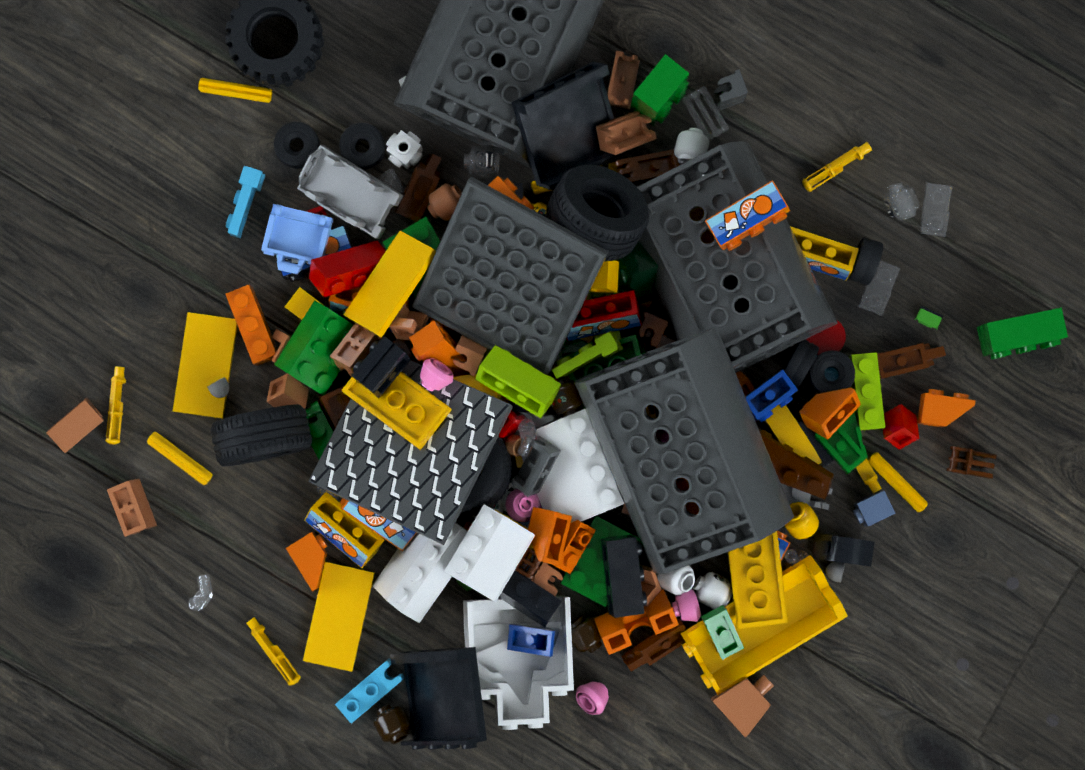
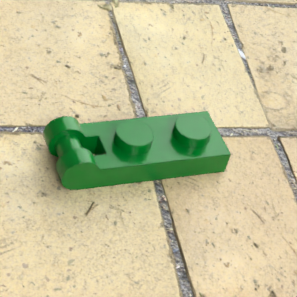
M318 401L310 404L311 407L306 409V418L310 419L314 416L318 418L317 421L312 424L309 423L308 426L310 427V435L312 437L311 445L320 460L334 431Z

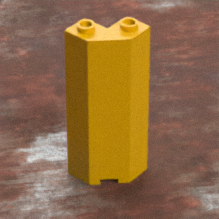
M811 555L782 572L788 623L737 629L733 601L725 606L744 649L723 660L720 658L703 620L681 633L686 642L682 644V647L689 658L695 657L704 672L700 677L708 689L713 687L717 695L721 694L848 617L841 601L829 586L823 571Z

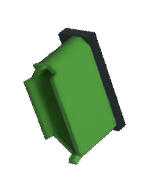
M921 306L914 320L917 319L918 323L938 330L943 315Z

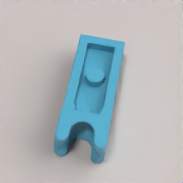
M248 166L243 167L239 179L242 188L236 191L233 201L236 207L234 213L229 214L226 222V228H228V233L231 236L241 238L255 192L261 191L265 179L263 171Z
M387 659L335 704L350 723H353L405 678L402 673L396 677H390L387 674V669L391 666V659Z

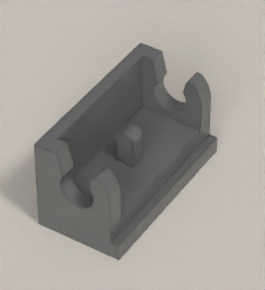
M740 69L735 70L734 74L723 77L718 81V85L722 86L716 88L714 94H719L720 92L722 94L719 95L720 101L716 104L717 111L744 102L748 91Z
M539 435L532 440L530 444L532 447L515 478L511 480V484L527 497L540 492L561 452L560 449Z

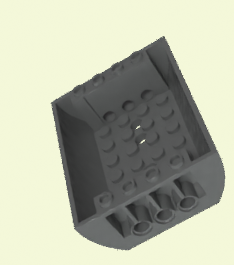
M440 0L393 105L530 168L529 158L511 102L573 72L604 0ZM513 9H523L526 14L523 21H516L512 17ZM494 54H501L504 57L505 64L503 67L493 66L491 57ZM484 77L493 79L494 89L490 91L484 90L481 87V79Z
M744 141L719 145L638 186L637 188L641 191L647 203L649 222L633 249L676 340L717 326L735 373L838 324L786 218L777 224L773 222L764 226L765 230L755 237L750 235L741 240L742 244L731 251L728 249L722 250L716 239L710 244L702 242V234L710 230L705 222L706 219L768 183L750 144ZM697 207L704 210V217L700 221H693L690 217L691 211ZM728 276H735L738 279V285L733 290H728L724 287V280ZM739 299H746L749 302V309L744 313H739L735 309V304Z
M717 326L575 380L576 388L654 573L665 574L758 542L776 532L793 519L794 514ZM648 405H654L658 408L659 416L657 418L648 416L646 412ZM663 429L667 431L669 441H659L656 436L657 430ZM677 478H685L689 482V489H679L676 485ZM688 502L696 503L699 507V513H689L686 509V504Z

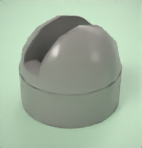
M225 377L207 387L216 398H223L229 392V384Z
M830 563L826 568L828 578L841 583L845 563Z

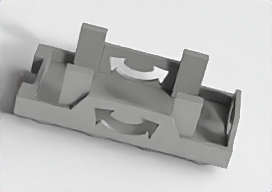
M320 145L309 156L298 177L299 185L297 189L305 193L307 197L317 201V204L376 239H380L386 229L384 227L385 219L391 208L398 206L404 196L325 145Z

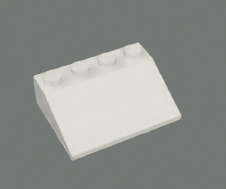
M586 409L522 435L527 441L526 449L521 455L523 462L532 447L530 445L532 440L538 435L561 450L540 492L537 493L543 509L572 516V523L577 520L584 521L624 504Z
M455 522L444 545L416 533L403 551L397 549L372 586L397 610L420 623L452 578L444 570L468 531Z

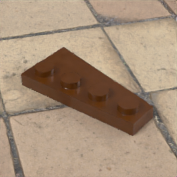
M765 430L760 431L780 483L826 499L834 474L805 456L803 458L799 456L789 445L780 444L771 438L772 435Z

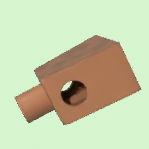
M764 675L753 685L745 678L721 694H716L711 700L742 735L746 737L771 706L763 696L774 685Z

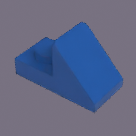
M509 624L507 650L553 657L555 631L549 627Z

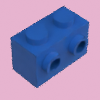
M781 370L745 397L755 421L760 420V422H763L773 415L771 410L777 405L782 408L792 401L793 397L791 395L798 391V389L785 371Z

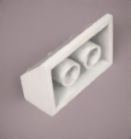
M483 505L444 572L496 602L535 535L499 512Z

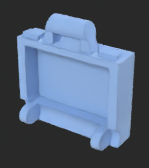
M273 204L261 250L266 255H277L278 270L298 275L305 262L311 265V259L325 256L333 218ZM286 257L299 261L298 264L283 261V258Z

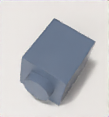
M879 491L854 503L856 508L853 510L857 522L859 524L863 523L865 527L896 514L885 491Z

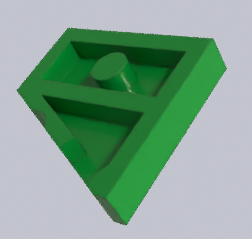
M855 412L828 440L817 433L814 435L817 441L847 475L868 458Z

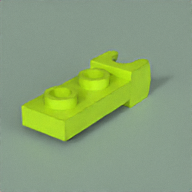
M610 331L595 339L596 345L594 346L592 343L583 346L578 350L579 355L572 359L570 356H566L557 361L558 367L552 369L556 379L568 376L601 356L609 358L623 350L615 332L611 333Z

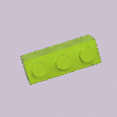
M497 345L492 348L480 364L475 380L539 418L543 417L553 403L561 386L553 377L545 375L531 364L523 362L509 351Z
M877 352L850 355L848 357L855 368V379L851 388L855 389L861 403L855 412L858 426H860L861 431L885 428Z

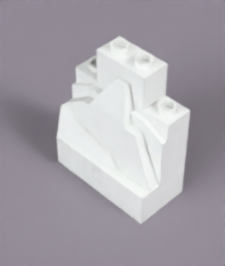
M555 596L562 602L546 625V627L555 631L553 657L507 650L509 624L543 627L502 599H497L496 602L491 599L463 600L465 647H476L482 700L491 699V695L495 696V720L498 726H502V730L518 729V725L528 724V728H543V723H550L548 692H552V696H565L567 691L574 690L570 597Z

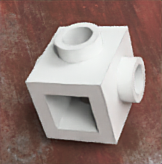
M402 130L398 135L394 133L386 143L388 146L386 149L389 155L388 160L398 168L404 166L408 170L411 165L415 166L423 156L421 153L423 149L419 144L421 139L410 131L407 134ZM403 143L408 145V149L404 152L399 150Z

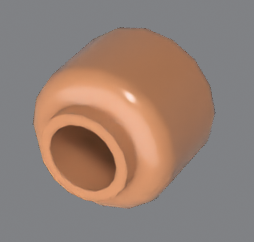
M445 183L432 192L428 197L430 203L428 210L434 218L440 217L444 221L450 220L462 191L455 184L452 186Z

